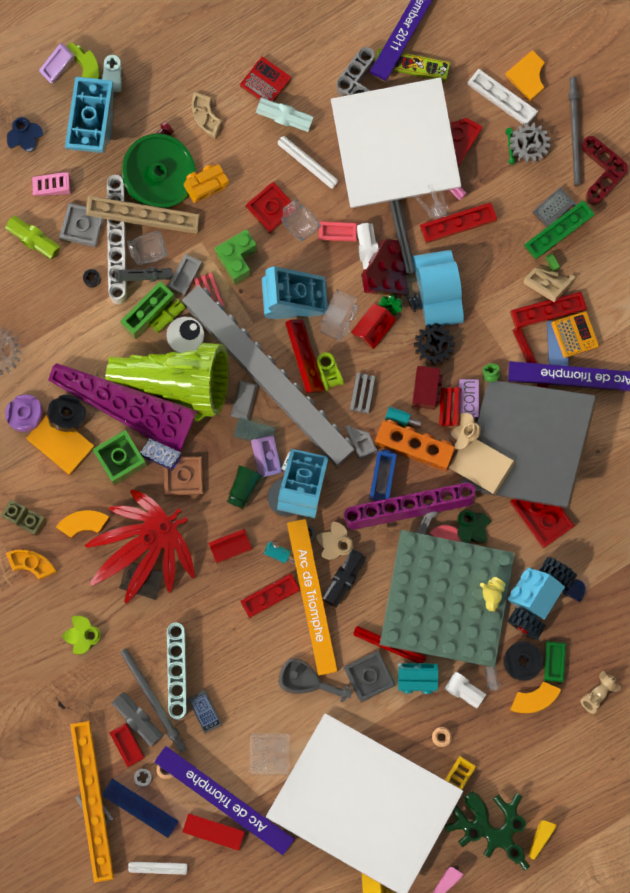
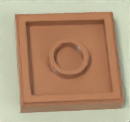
M202 456L176 457L172 464L170 463L174 457H170L167 462L168 457H164L165 496L203 495Z

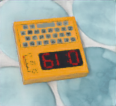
M586 311L551 323L563 358L599 347Z

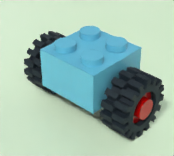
M551 557L546 558L539 571L527 567L508 598V601L517 607L508 619V623L528 637L538 640L546 625L535 617L545 620L563 589L571 587L577 577L576 572Z

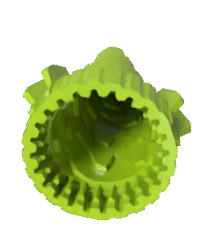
M202 343L197 350L185 351L184 353L170 352L167 354H149V356L130 355L129 358L108 357L109 363L106 368L105 380L155 397L176 402L175 404L197 411L194 421L203 420L206 416H216L223 409L229 380L228 354L223 344Z

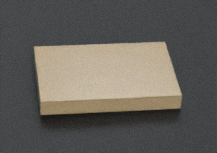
M476 439L470 442L466 448L457 451L448 468L496 495L516 462Z

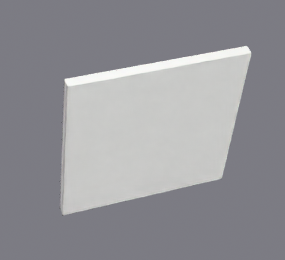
M441 77L331 99L350 208L461 188Z

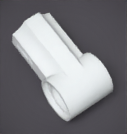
M455 672L444 689L455 697L462 698L477 709L486 694L470 684V681L464 676Z

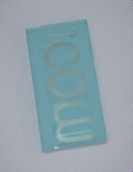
M238 418L233 436L251 442L254 439L274 435L275 428Z

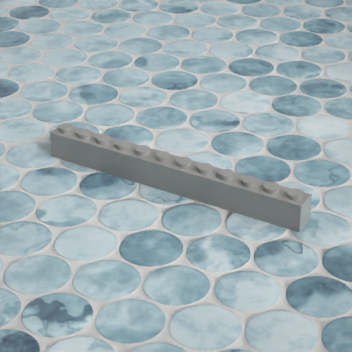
M198 285L182 299L186 309L219 344L224 345L226 351L338 468L354 453L352 441L347 437L344 439L341 436V430L334 423L331 425L326 420L328 419L327 415L322 410L318 411L314 407L315 403L309 396L305 398L301 393L302 389L295 382L292 384L287 379L289 378L288 374L282 368L279 370L275 366V360L270 355L266 356L262 352L263 348L258 342L255 341L253 343L250 340V334L244 328L240 329L236 325L238 323L231 314L228 316L223 311L225 308L219 301H213L211 298L212 294L205 287L202 289Z

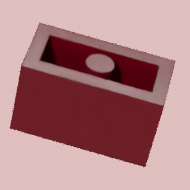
M417 366L412 407L434 410L435 404L439 405L441 393H437L438 386H442L443 375L439 374V368Z

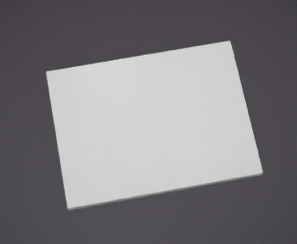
M325 713L267 813L266 818L394 892L408 893L460 799L463 790Z

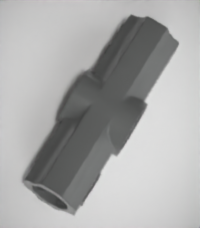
M125 692L112 702L114 707L124 716L125 721L136 733L138 732L151 747L164 736L150 721V717L140 707H137Z

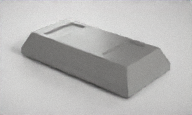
M239 381L230 417L249 421L258 388L257 384Z

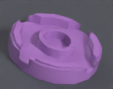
M27 394L15 397L12 402H9L5 411V418L8 424L19 432H29L35 429L41 423L44 415L41 403L34 396Z

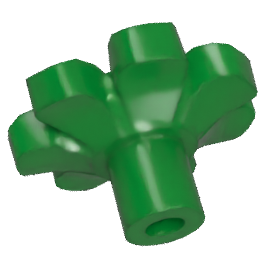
M390 294L388 298L382 296L379 302V306L386 308L392 315H397V312H401L403 308L401 299L393 294Z

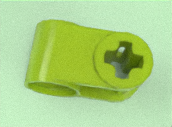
M327 352L320 354L317 366L325 391L337 385L343 386L344 382L333 355ZM329 359L331 361L330 366H323L321 360Z

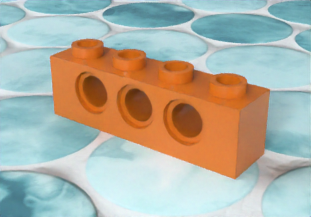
M392 420L382 421L374 443L375 446L393 451L445 472L455 449L449 441H437L430 434L423 433L421 435L416 433L415 429L408 426L405 428L400 427L397 422ZM400 434L403 439L396 442L392 439V435ZM417 440L420 443V447L412 448L410 442ZM435 447L438 449V454L431 455L428 449Z

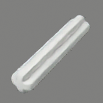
M129 862L128 870L130 873L186 875L188 866L187 864Z

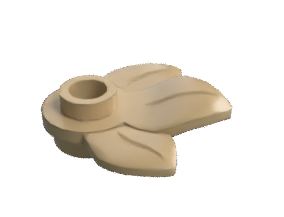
M461 413V425L450 431L452 437L457 440L455 449L458 450L466 448L481 433L480 426L475 423L474 417L468 413Z
M332 522L331 532H323L316 536L318 543L325 548L321 554V557L333 560L340 555H348L353 549V542L347 537V529L338 522ZM346 543L348 547L341 549L340 545Z

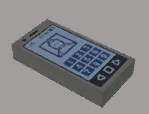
M205 690L187 698L204 734L222 726Z

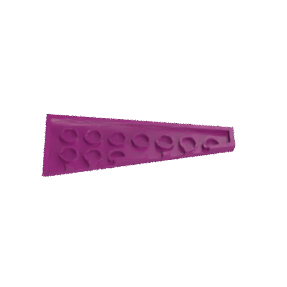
M58 363L52 367L48 381L177 455L182 452L197 415V411Z

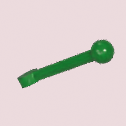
M507 128L505 134L508 136L510 156L508 163L513 165L516 162L513 158V150H510V145L512 144L510 138L513 130L512 128Z

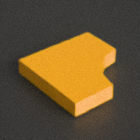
M532 50L513 66L505 76L529 101H532L544 90L539 74L545 62Z

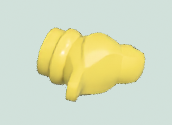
M492 577L488 581V585L480 583L479 586L483 589L486 609L495 612L498 610L506 584L501 579Z

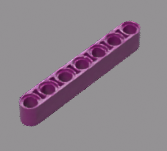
M470 483L447 486L351 506L345 510L344 519L347 527L350 529L380 525L423 516L430 512H442L473 505L476 501V492L474 486ZM465 492L472 493L469 497L463 496ZM446 496H451V497H453V498H452L451 500H449V501H445V500H444V498H445ZM427 500H433V501H434V502H433L432 504H430V505L425 504V502H426ZM408 504H414V505H415V506H414L413 508H411V509L406 508V506H407ZM389 508H395V509H396V510H395L394 512H392V513L387 512V510H388ZM370 512H376V513H377V514H376L375 516H373V517L368 516V514H369ZM351 516H358L354 521L349 520Z

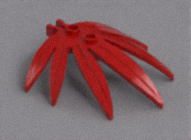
M136 490L130 491L132 497L142 508L149 512L129 506H111L109 510L122 517L144 521L145 523L113 529L85 544L86 548L116 543L139 534L138 537L117 550L101 566L91 580V586L122 571L150 549L131 578L124 599L126 604L136 595L150 575L162 548L164 549L163 574L168 593L172 592L175 579L174 549H176L178 558L185 571L191 578H195L191 554L183 537L177 531L178 526L187 523L188 519L184 517L182 520L172 523L182 513L180 508L173 515L167 517L162 508L152 498Z

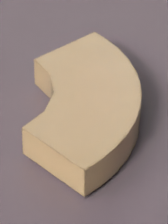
M194 92L192 112L195 122L205 134L216 139L222 125V120L217 118L211 111L212 99Z

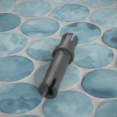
M150 267L149 269H117L115 271L117 282L141 280L156 282V280H171L173 276L171 268L156 269L155 267Z

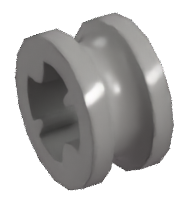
M144 768L136 771L134 781L138 786L146 787L151 783L152 775L150 771ZM141 772H145L144 775L147 773L149 776L146 779V783H141L142 781L139 782L137 780Z

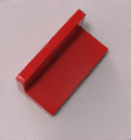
M372 304L351 333L361 338L370 348L375 349L396 319L386 308Z
M245 529L208 543L216 564L252 550Z

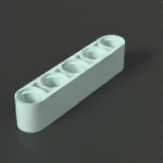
M175 622L167 628L168 711L175 720H182L187 715L186 632L180 623ZM180 628L182 630L181 635L173 637L171 635L172 629ZM175 647L182 649V653L178 657H174L171 653ZM180 666L182 668L180 676L172 675L174 667ZM175 686L183 688L180 696L173 695L172 690ZM178 705L182 706L183 713L180 716H175L173 708Z

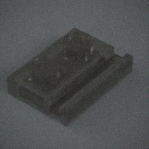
M133 562L125 568L119 586L120 589L127 591L131 578L139 564ZM152 569L150 575L136 594L156 600L163 581V572Z

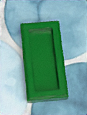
M546 641L544 681L564 682L566 643Z

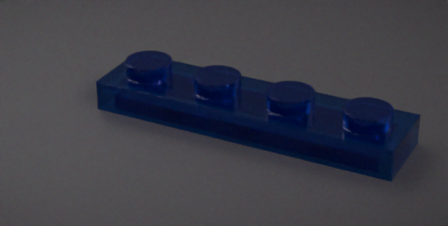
M113 778L102 794L103 797L167 838L170 837L179 823L177 819Z

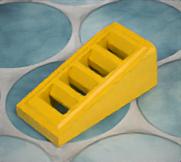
M459 756L445 781L463 790L476 766ZM458 765L463 766L464 768L469 770V772L466 773L462 769L458 768ZM454 772H457L461 776L465 777L464 780L455 775ZM452 779L460 784V787L449 780Z
M545 820L539 821L528 855L529 859L534 860L556 829V824Z

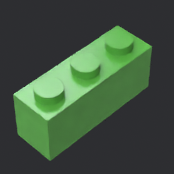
M160 281L120 321L122 327L133 338L137 339L162 314V311L166 310L175 301L174 293Z

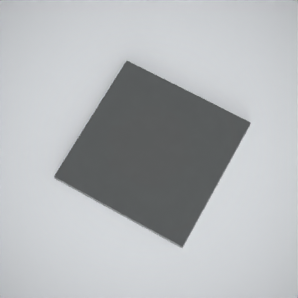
M501 381L488 382L477 421L481 428V433L477 440L516 463L496 495L465 477L462 478L461 484H472L477 493L569 509L597 397L595 395Z

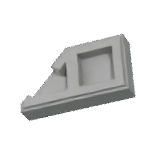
M349 425L345 426L359 459L377 451L368 432L352 428Z

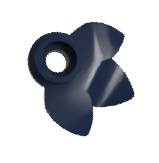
M18 117L13 121L12 130L7 134V144L10 149L20 145L23 150L32 152L36 143L35 138L43 136L42 129L38 124L30 123L27 118ZM25 125V128L19 129V126Z

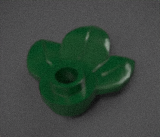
M462 510L457 517L459 539L464 543H469L471 539L479 543L486 542L487 536L484 527L489 525L491 520L484 513ZM464 517H467L469 519V522H466L464 520Z

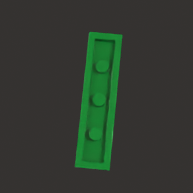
M583 200L526 242L524 248L536 261L592 219L595 214Z

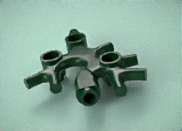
M473 790L464 799L475 815L474 821H469L457 805L452 812L457 820L446 824L445 829L446 832L460 829L465 831V836L458 841L462 848L470 841L475 842L484 837L488 844L483 855L490 858L496 848H502L506 851L508 859L514 861L516 865L519 864L524 871L530 867L525 860L526 856L521 846L513 842V834L523 831L526 827L525 819L517 814V808L523 796L515 793L511 803H506L499 794L493 798L505 815V823L500 828H494L490 825L487 805L480 795ZM515 821L520 822L519 828L514 827ZM471 830H476V837L470 835ZM512 849L517 850V856L511 855Z

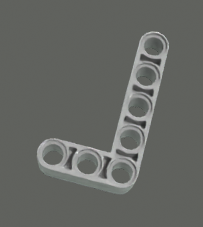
M361 48L338 78L337 94L340 97L370 91L360 83L374 64V51L371 48ZM369 56L371 59L365 61L362 57ZM353 70H357L360 73L358 75H353L351 72ZM346 84L349 88L342 89L340 86Z

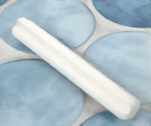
M282 136L279 139L278 145L327 186L333 189L338 184V180L288 138Z

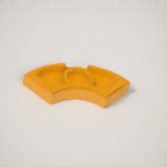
M92 510L78 511L62 519L56 528L70 538H73L82 531H94L99 534L110 517Z
M20 549L6 553L13 571H30L36 575L39 581L57 573L50 561L36 552Z
M542 682L540 687L534 692H517L510 711L529 714L545 709L554 702L561 689Z

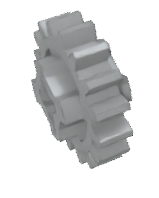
M525 123L524 128L519 125L518 132L513 131V137L510 138V142L513 144L510 145V150H514L513 156L519 155L518 161L525 159V164H527L531 160L534 164L536 158L541 161L542 155L547 156V150L550 149V144H548L550 137H545L547 130L542 132L541 125L535 128V123L531 127Z

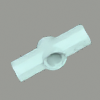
M262 97L256 113L274 119L279 124L293 126L306 132L309 131L313 116L297 111L294 107L283 103L278 104Z

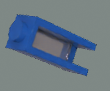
M382 450V452H377L369 499L371 501L389 499L397 455L393 454V451Z

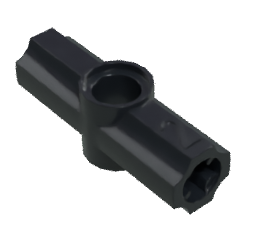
M351 550L344 564L335 573L332 579L333 582L322 598L325 602L337 608L346 591H349L353 585L358 571L366 560L362 553Z

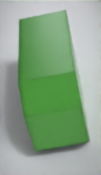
M552 253L546 255L545 259L553 272L559 270L560 266Z

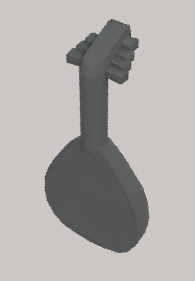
M289 658L283 664L279 673V686L288 693L304 694L321 689L342 697L340 702L350 698L352 694L350 692L351 688L347 684L344 690L322 682L315 670L308 663L298 658Z

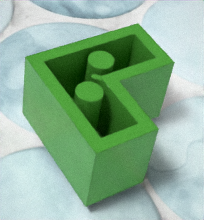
M246 229L214 248L215 255L234 285L251 276L250 269L244 258L257 251L256 243Z

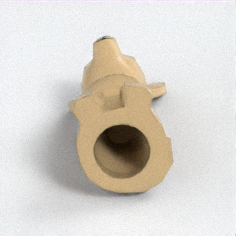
M604 671L599 676L601 685L594 688L590 694L587 693L580 701L582 706L592 714L596 713L600 703L607 696L608 691L618 692L621 689V686L617 685L616 678L606 675Z

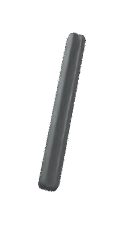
M400 200L389 201L397 238L401 246L405 273L407 275L413 274L416 269Z

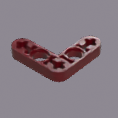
M588 136L582 143L583 152L606 170L589 188L586 194L587 202L591 205H597L625 176L628 166L623 159L594 136ZM587 143H594L593 147L587 148ZM598 148H601L598 151L597 155H595L596 150H598ZM602 153H607L610 160L602 161L599 156ZM614 159V165L612 164L611 167H609L608 165H610L612 160ZM619 166H622V167H623V168H622V171H618V172L615 171V170H616V167H619ZM609 178L612 181V185L609 187L604 186L602 179ZM600 188L601 191L598 194V198L592 199V193L595 194Z

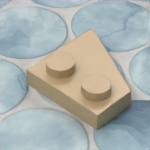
M534 268L525 277L523 284L555 302L574 283L575 276L570 275L569 278L558 276V272H548L543 269Z

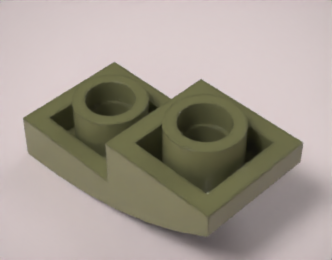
M11 499L1 514V517L35 536L39 534L46 521L44 517Z

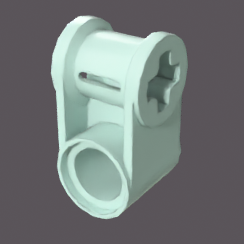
M109 55L104 60L102 80H112L113 92H121V62L116 55Z

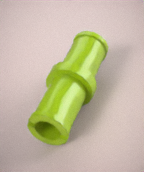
M177 299L166 311L163 310L162 315L150 326L159 333L167 324L172 323L174 318L186 307Z

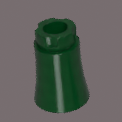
M238 465L233 485L228 494L230 496L226 502L244 509L263 476Z

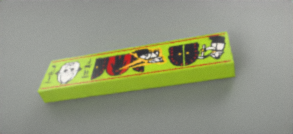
M381 48L377 49L375 61L382 51ZM402 53L393 71L430 79L441 77V80L446 82L450 62Z

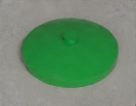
M149 134L136 140L126 151L121 166L123 183L129 194L142 205L165 209L179 204L189 195L184 187V183L189 174L196 172L195 163L189 150L179 140L165 134Z

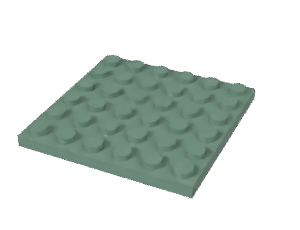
M400 530L379 645L494 668L514 553ZM492 577H497L506 584L498 610L495 612L486 609L483 589L479 586L480 583L488 585V581Z

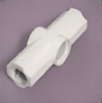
M363 223L357 226L359 256L363 264V270L367 269L369 260L378 250L373 224Z

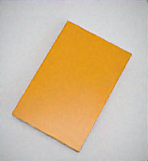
M47 415L26 438L27 441L69 476L95 447L77 431L62 432L51 427Z

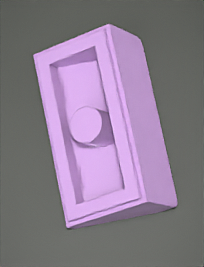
M274 435L251 440L258 473L263 477L282 473Z

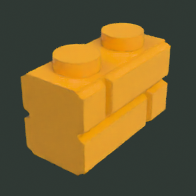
M209 164L202 169V172L198 174L193 172L186 177L184 187L193 203H197L227 188L229 180L219 164L215 166Z

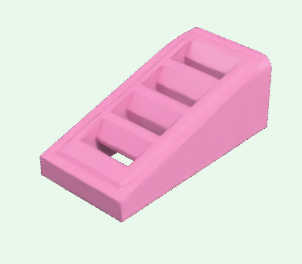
M69 172L32 177L33 196L71 194ZM49 181V189H46L45 182ZM53 181H56V188H53ZM60 181H63V187H60ZM38 182H42V190H38Z
M451 866L448 867L433 893H446L464 874Z

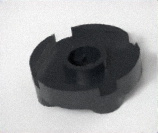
M61 395L59 398L53 399L49 403L47 410L49 425L62 432H76L83 425L86 417L85 407H83L77 397L72 395ZM65 410H68L69 414L72 415L66 417L61 412H65Z
M521 641L511 645L505 652L503 664L505 671L512 679L528 681L535 678L540 672L543 665V657L537 647L529 642ZM520 656H524V659L529 661L525 667L518 664Z

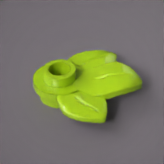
M72 616L74 627L62 634V638L67 643L74 645L73 654L78 655L86 653L91 645L97 644L101 639L100 630L95 626H91L90 621L83 616ZM90 632L95 634L93 639L88 638Z

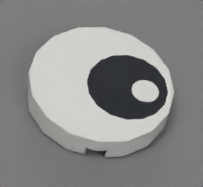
M180 317L169 325L166 337L169 346L175 352L184 353L185 351L197 350L199 345L204 342V331L201 324L192 317Z

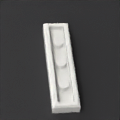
M480 69L476 71L467 83L468 86L524 126L525 123L529 125L538 114L535 108Z

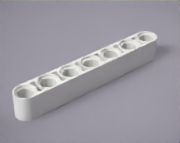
M111 175L107 179V199L125 202V185L121 176ZM114 183L121 184L120 187L116 189L111 187ZM107 219L108 292L111 301L119 305L123 304L127 299V281L117 282L113 275L117 269L127 270L126 222L121 221L115 225L112 223L113 220ZM116 236L122 238L121 241L117 243L113 242L112 240ZM117 254L122 256L118 261L113 260V257ZM115 291L123 292L120 297L113 296Z

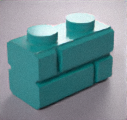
M398 663V690L405 694H411L414 691L432 694L433 691H438V664Z

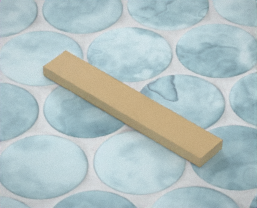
M88 196L86 216L194 234L198 232L200 214Z

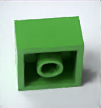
M126 430L92 449L114 486L147 467L146 462Z

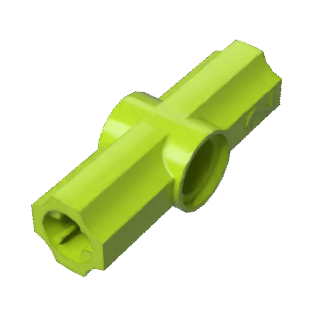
M15 215L8 220L5 229L19 238L25 246L32 250H37L50 260L57 256L61 248L60 245L46 237L40 229L33 225H28Z

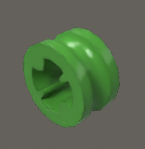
M487 364L482 369L484 379L487 382L497 381L501 377L497 364Z

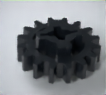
M433 324L432 328L426 325L425 331L420 329L419 334L421 336L416 335L415 340L418 342L414 343V347L418 348L415 350V354H421L419 360L421 361L425 358L426 364L428 365L432 361L433 366L436 365L437 361L442 365L444 358L449 360V354L454 353L452 347H455V342H451L454 336H448L450 330L443 331V325L436 328V324ZM424 337H427V342L422 345V340ZM431 342L438 344L437 348L434 345L431 346ZM447 344L446 351L442 353L441 348Z

